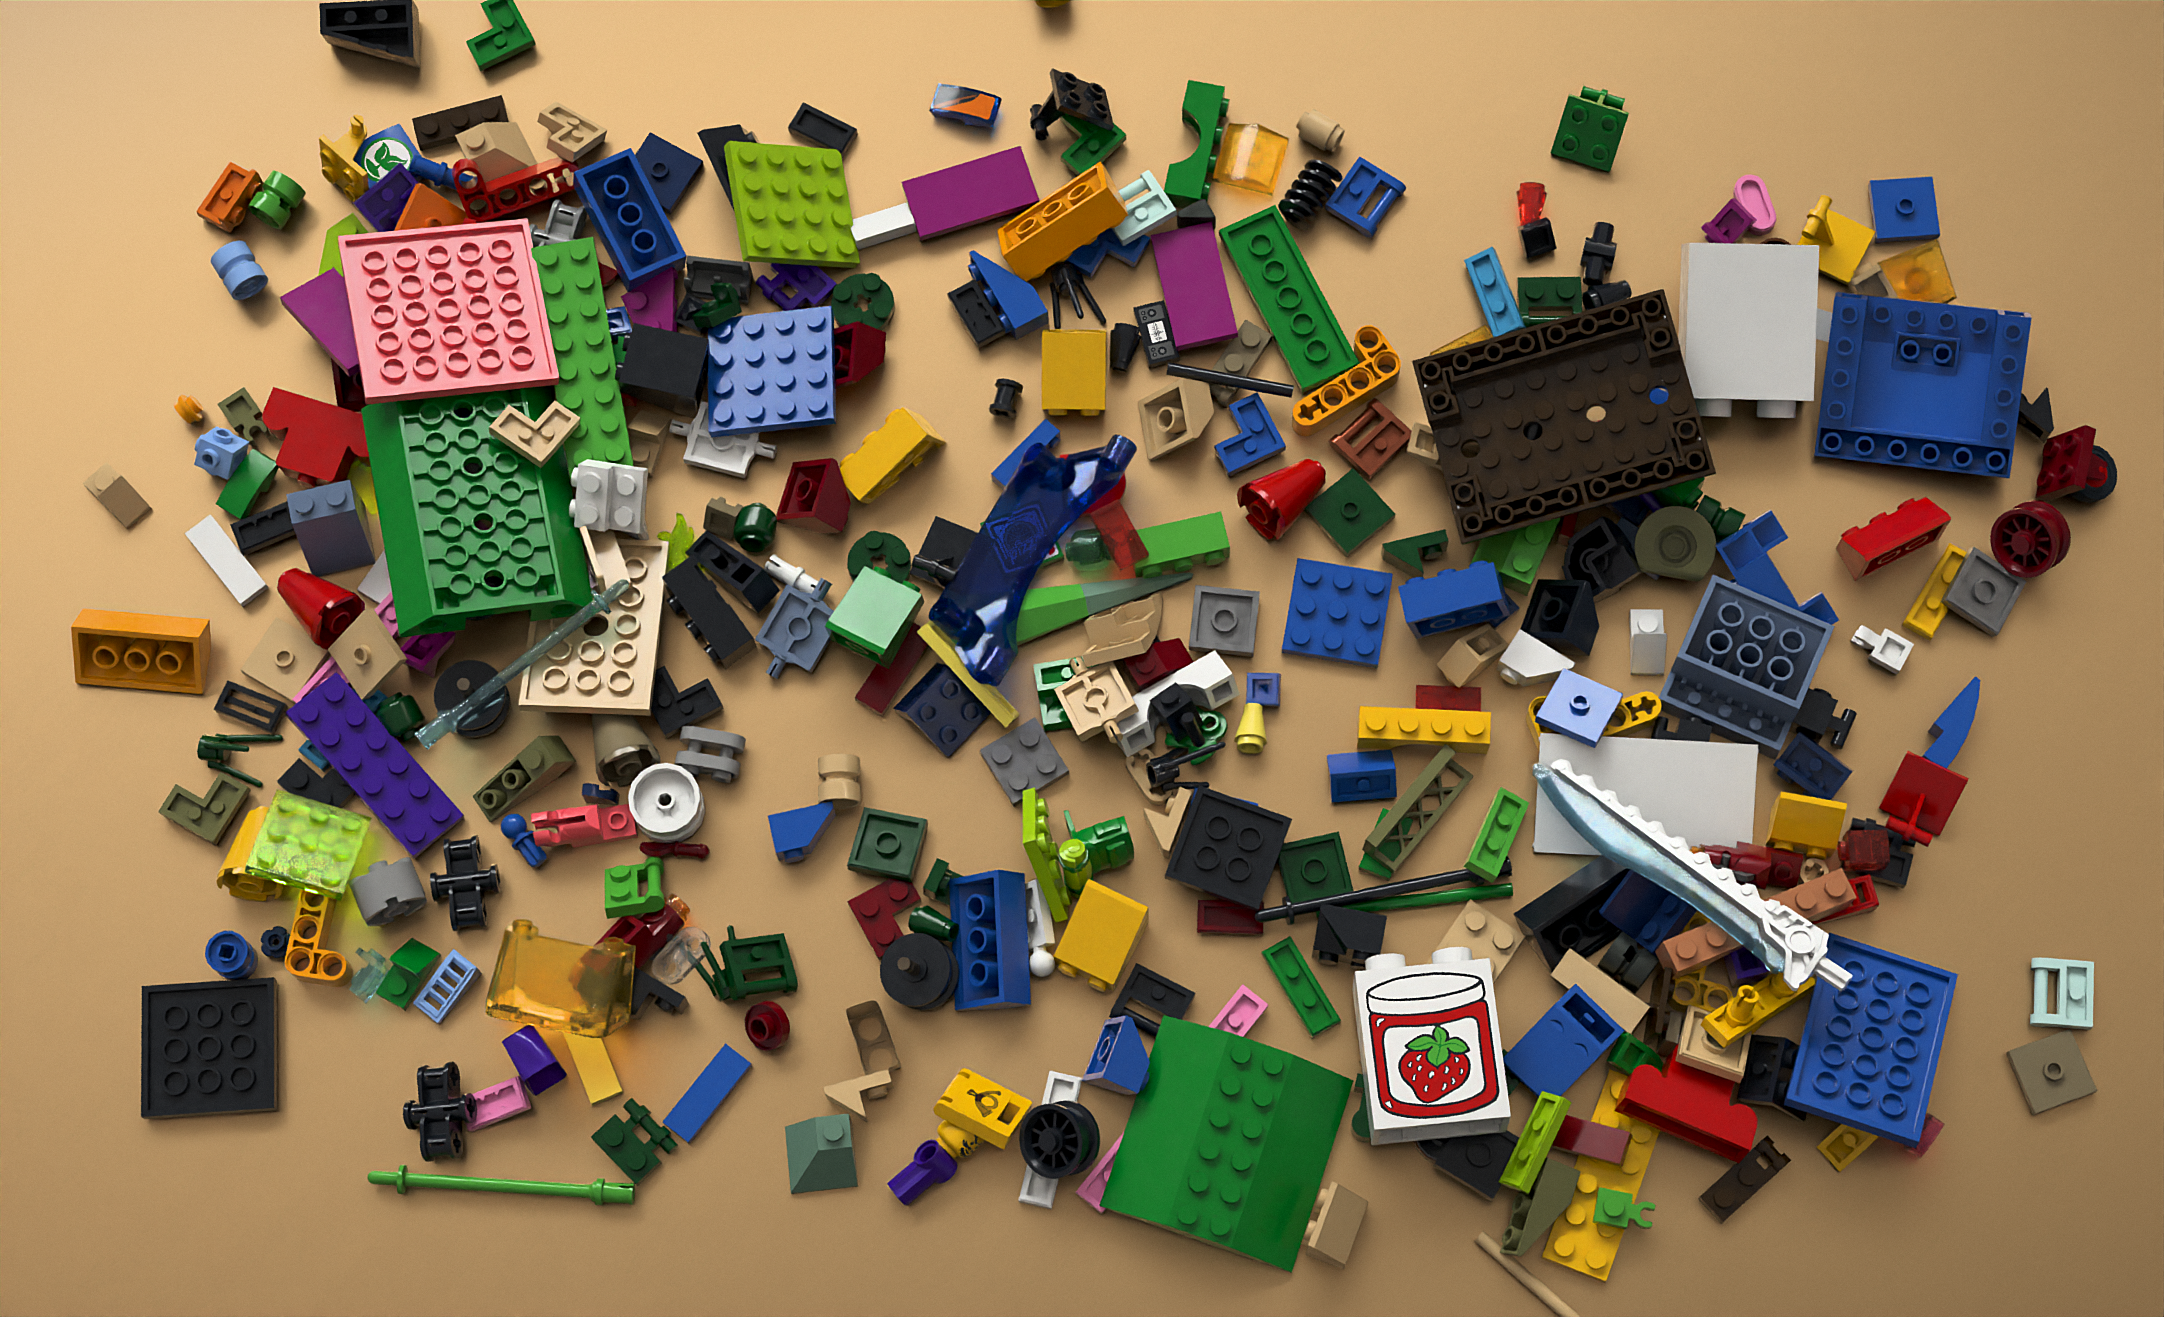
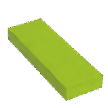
M1544 1091L1541 1092L1499 1182L1501 1184L1529 1194L1572 1102L1561 1096Z

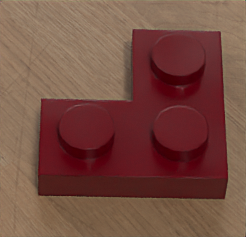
M890 878L847 901L879 960L883 958L885 951L895 940L904 936L893 916L921 902V898L912 882Z

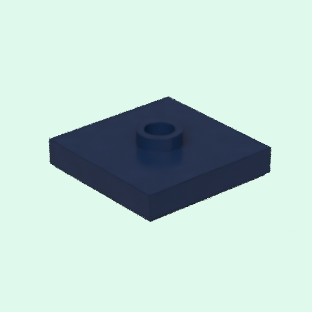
M651 132L635 154L662 209L672 214L703 167V160Z

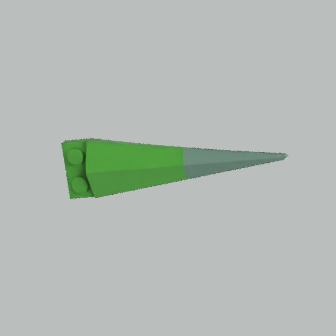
M1193 573L969 595L963 599L935 604L934 609L939 627L972 663H977L1091 615L1188 581L1192 578Z

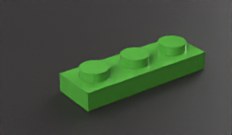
M1500 787L1492 800L1463 867L1493 883L1498 877L1529 802Z

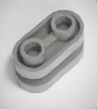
M682 727L680 741L687 744L688 749L687 751H677L674 765L681 766L691 773L693 777H698L699 773L712 775L711 779L724 783H729L731 778H738L741 764L733 760L732 756L733 753H743L746 738L738 734L702 727ZM701 748L720 751L719 756L702 754L700 751Z

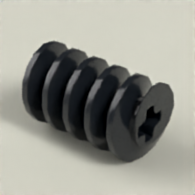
M1315 159L1306 162L1305 169L1300 171L1298 179L1292 183V189L1287 190L1285 199H1282L1278 204L1279 211L1283 217L1293 226L1302 230L1310 228L1305 219L1315 221L1317 217L1311 209L1315 211L1323 209V205L1319 200L1324 202L1329 200L1330 196L1325 190L1334 192L1337 188L1331 180L1341 182L1343 179L1342 174L1333 166Z

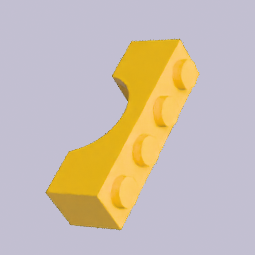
M1360 706L1357 725V748L1391 749L1407 744H1429L1443 747L1446 744L1456 753L1487 754L1490 746L1491 712Z

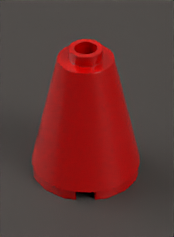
M1304 459L1241 486L1237 492L1238 504L1240 508L1245 505L1249 512L1245 518L1259 534L1267 539L1275 536V540H1277L1287 532L1325 485L1326 471L1318 461Z
M300 568L287 570L279 577L278 593L311 640L323 649L328 650L365 610L364 601L356 593Z

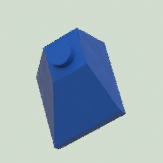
M1125 1015L1105 1020L1083 1076V1082L1125 1095L1138 1094L1139 1090L1142 1091L1145 1088L1149 1079L1147 1069L1150 1061L1133 1018Z

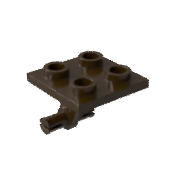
M1665 967L1653 980L1650 1002L1647 1003L1652 1009L1647 1014L1643 1039L1645 1045H1650L1658 1037H1661L1662 1031H1667L1670 1012L1665 1011L1667 999H1672L1675 989V979H1671L1672 968Z

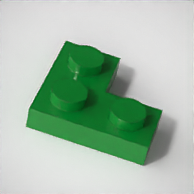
M486 0L480 3L492 29L466 41L480 71L536 45L513 0Z
M1067 113L1060 117V121L1080 137L1061 155V161L1077 176L1100 161L1103 162L1126 140V133L1114 123L1113 129L1109 131Z

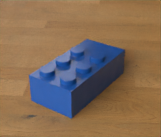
M631 148L574 172L573 186L627 292L671 267L675 268L677 272L685 268L687 255Z

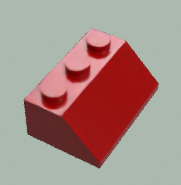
M1927 497L1918 501L1911 498L1897 507L1898 511L1887 515L1886 512L1880 513L1869 521V525L1861 529L1855 526L1845 531L1841 535L1842 538L1836 550L1853 579L1857 581L1939 540L1951 521L1949 514Z

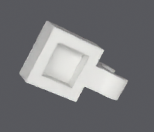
M1863 625L1856 630L1851 639V642L1855 645L1872 650L1868 659L1895 674L1899 673L1914 646L1910 641L1886 628L1881 635H1878Z

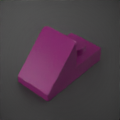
M450 631L412 636L400 648L407 658L403 664L434 678L438 659L454 643L456 633Z

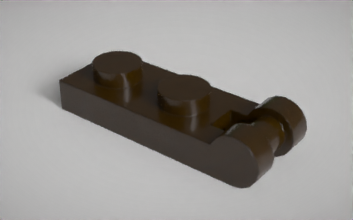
M1768 1135L1748 1152L1740 1163H1736L1698 1198L1721 1224L1791 1161L1785 1153L1781 1155L1773 1146L1775 1142ZM1762 1154L1771 1162V1165L1766 1170L1756 1161Z

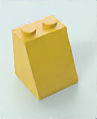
M1044 329L1042 331V409H1048V415H1067V409H1080V415H1099V410L1106 409L1107 330Z
M1088 879L1054 954L1055 964L1059 965L1057 969L1073 978L1078 974L1088 979L1087 984L1099 991L1105 992L1107 988L1114 992L1149 923L1148 907Z

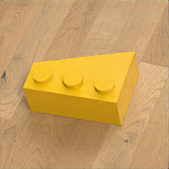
M905 407L892 411L886 417V424L883 427L867 435L862 442L863 446L855 454L847 455L840 462V471L845 486L859 501L870 504L900 480L898 475L910 463L915 467L923 462L920 455L934 444L939 449L946 443L922 415Z

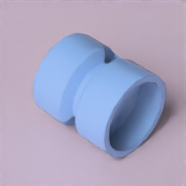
M244 241L230 242L218 249L211 257L210 262L219 277L224 279V285L235 300H244L260 292L268 282L266 274L261 266L254 262L255 257Z

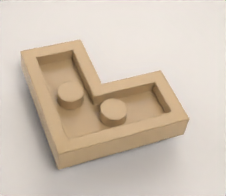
M557 101L539 112L537 123L554 133V135L549 137L546 148L564 160L574 162L605 140L607 129Z
M555 400L536 422L508 405L489 426V433L542 468L580 425V417Z

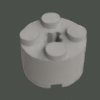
M410 857L402 858L388 865L386 860L376 862L368 867V874L355 877L349 881L350 888L367 926H380L394 922L393 916L403 912L405 916H408L427 903L424 889Z

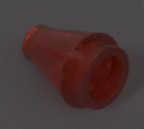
M1536 182L1521 183L1520 189L1516 191L1520 226L1540 219L1547 197L1544 184Z

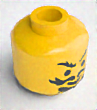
M946 1120L937 1127L939 1137L936 1141L954 1159L957 1156L961 1158L969 1157L985 1141Z

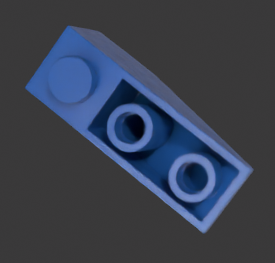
M972 250L969 252L971 264L967 266L968 270L976 282L981 281L985 290L982 292L991 307L996 306L1001 314L998 316V319L1006 333L1011 331L1015 340H1018L1049 323L1048 310L1031 284L976 251Z

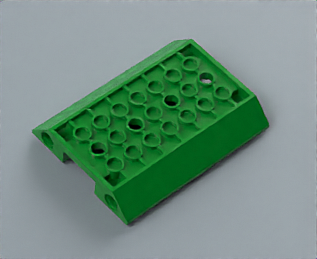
M540 386L369 404L361 409L399 638L465 630L467 617L528 610L530 622L595 614L580 530L578 527H574L575 518H570L569 506L573 499V493L563 444L540 468L489 433V426L508 405L536 422L554 402L551 387ZM459 408H466L472 414L467 418H460L454 412ZM475 463L482 470L479 473L471 474L464 467L467 464ZM485 519L491 522L492 527L488 530H480L474 524L478 520ZM490 576H496L503 583L499 587H490L485 583V579Z

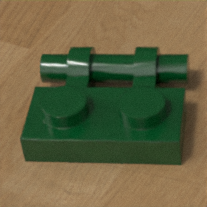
M631 1098L623 1105V1108L631 1115L630 1118L624 1123L614 1114L591 1138L639 1186L662 1164L653 1153L661 1146L667 1154H671L678 1147V1144L670 1137L671 1132L665 1126L660 1127L650 1116L651 1112L645 1105L640 1106ZM639 1126L651 1136L650 1140L645 1144L633 1133Z

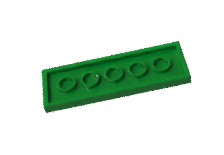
M1276 205L1219 230V236L1302 393L1339 377L1359 364L1356 355Z

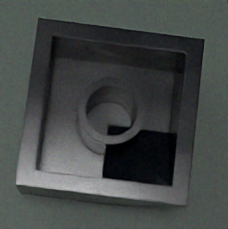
M1321 904L1312 957H1317L1318 962L1327 965H1337L1338 962L1351 964L1350 967L1352 969L1366 970V959L1381 954L1387 916Z

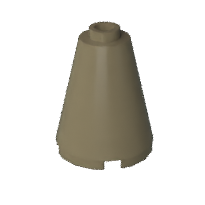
M592 714L596 774L602 784L610 786L608 782L610 781L617 782L619 787L631 785L641 771L655 765V763H661L658 750L634 715Z

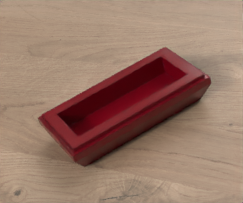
M1198 900L1197 933L1263 935V923L1255 920L1256 911L1229 901ZM1264 902L1261 903L1259 910L1264 909Z

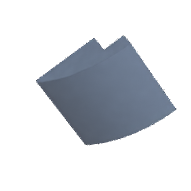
M1712 575L1659 696L1662 705L1661 711L1679 719H1686L1687 717L1702 719L1706 725L1712 726V733L1739 744H1757L1760 754L1776 760L1791 724L1801 707L1835 626L1721 577Z

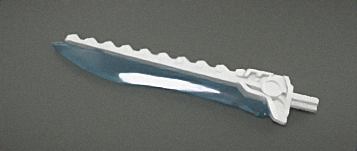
M1560 759L1553 762L1551 769L1554 771V774L1541 764H1534L1532 775L1535 776L1556 809L1591 846L1607 859L1651 880L1693 906L1765 963V967L1773 974L1783 973V981L1792 991H1797L1799 985L1804 984L1813 974L1841 992L1846 989L1853 975L1826 958L1828 951L1826 944L1829 934L1787 906H1781L1779 901L1772 899L1763 901L1760 899L1755 885L1747 883L1742 886L1736 883L1731 869L1723 867L1719 870L1715 869L1708 854L1702 852L1691 853L1685 838L1678 836L1669 838L1666 836L1661 822H1645L1638 807L1628 805V807L1621 806L1614 791L1605 789V791L1600 792L1596 789L1593 777L1584 774L1576 776L1569 761Z

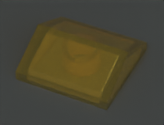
M1229 123L1212 181L1273 196L1289 138L1260 124Z
M1937 239L1877 262L1898 295L1896 298L1945 304L1957 298Z

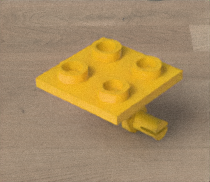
M358 114L350 118L351 126L349 131L334 143L324 134L319 137V155L322 163L321 172L331 184L336 183L340 186L351 202L357 200L369 189L367 172L354 161L358 150L368 134L367 127L364 125V119Z
M1821 195L1815 208L1811 209L1807 215L1808 221L1801 232L1802 237L1797 245H1819L1818 271L1848 285L1854 274L1853 271L1857 269L1876 231L1828 209L1833 200L1826 195Z

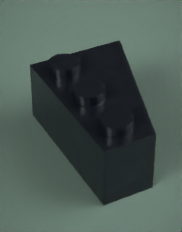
M691 555L662 576L669 595L666 602L676 615L682 612L688 620L685 626L694 639L702 638L707 645L703 649L714 664L720 662L727 669L757 646L753 636L730 604L728 605L716 590L717 586L712 580H708L699 568L698 560L694 555Z

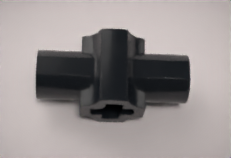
M1596 222L1593 227L1592 237H1586L1580 266H1585L1583 283L1588 286L1603 284L1605 272H1611L1617 243L1612 242L1614 226L1610 223Z

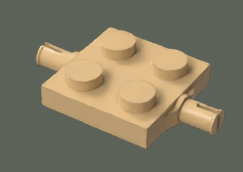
M1075 656L1079 666H1077L1072 657L1069 664L1076 675L1068 682L1055 688L1054 691L1078 737L1083 742L1101 731H1106L1110 742L1118 743L1113 733L1115 732L1119 741L1123 739V734L1120 732L1117 723L1139 711L1113 661L1087 668L1081 656Z

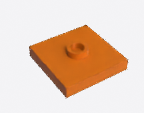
M418 183L415 184L394 231L462 225L464 218H468L464 210L424 184Z

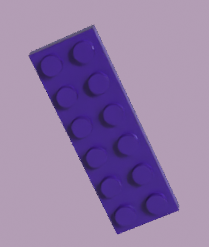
M337 672L286 711L288 719L412 859L416 858L464 819L462 812L399 741L388 733L375 714Z

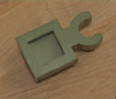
M245 387L218 403L219 408L236 432L244 428V437L251 446L256 445L252 438V434L256 430L263 431L266 437L270 436L266 425L262 421L257 420L263 414Z

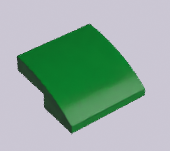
M1071 658L1033 664L1044 732L1073 727L1054 691L1055 688L1068 682L1076 675L1069 664ZM1073 658L1077 666H1079L1076 658Z

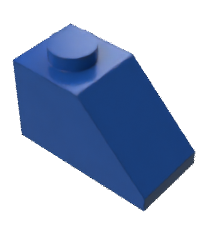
M832 801L768 815L774 848L779 861L785 860L787 863L797 862L804 859V855L811 854L836 816Z

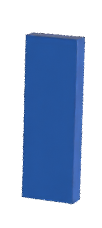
M725 1043L663 1120V1124L690 1144L752 1067V1064Z

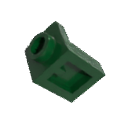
M715 283L710 286L715 300L701 306L702 311L692 315L696 327L713 328L742 312L739 305V295L731 283Z
M937 858L923 886V895L950 907L949 883L951 879L964 876L949 870V863Z

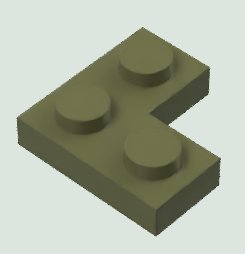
M220 772L204 799L175 784L158 812L216 845L251 790L248 786Z

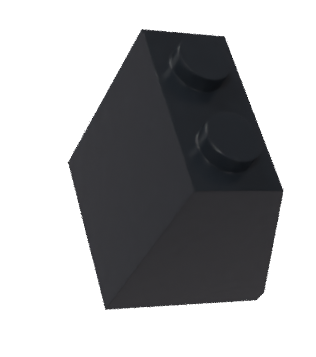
M634 323L632 332H626L622 348V351L626 352L624 363L618 362L615 373V380L619 381L621 393L681 415L695 418L699 411L708 375L709 339Z

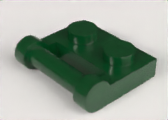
M1518 277L1517 303L1525 327L1528 328L1566 317L1529 316V311H1571L1572 315L1582 312L1581 277Z
M784 933L723 941L719 946L730 983L729 993L732 1000H743L747 995L783 991L784 993H792L797 991L798 981ZM779 970L781 975L780 978L744 982L743 978L744 974Z

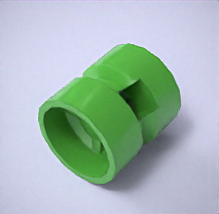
M272 170L262 185L264 191L257 192L247 207L258 219L275 229L281 230L291 216L289 209H296L306 192L288 176Z

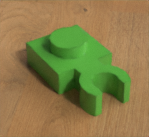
M1599 1187L1592 1222L1626 1229L1628 1220H1630L1641 1229H1650L1652 1222L1644 1221L1640 1216V1212L1642 1210L1654 1211L1656 1205L1647 1201L1634 1205L1631 1204L1633 1194Z

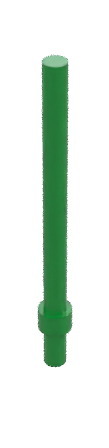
M1512 883L1415 893L1391 896L1342 907L1364 912L1463 902L1470 899L1481 900L1513 896ZM1320 911L1315 912L1316 918H1319Z

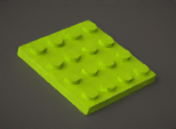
M728 141L724 145L743 261L855 268L860 264L858 248L851 231L853 220L842 157L837 149Z

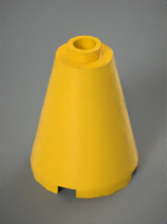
M260 806L248 812L218 872L217 886L222 889V885L230 888L229 895L261 902L266 901L267 895L275 894V900L282 894L281 819L269 807Z

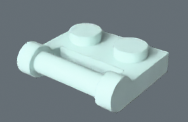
M1149 170L1140 174L1138 180L1119 190L1124 202L1146 189L1150 191L1126 205L1128 216L1125 217L1120 225L1111 228L1123 246L1177 216L1175 207Z
M2040 957L2032 958L2031 970L2035 971L2034 1013L2030 1014V1025L2034 1027L2092 1029L2094 962ZM2048 971L2057 972V1014H2047Z

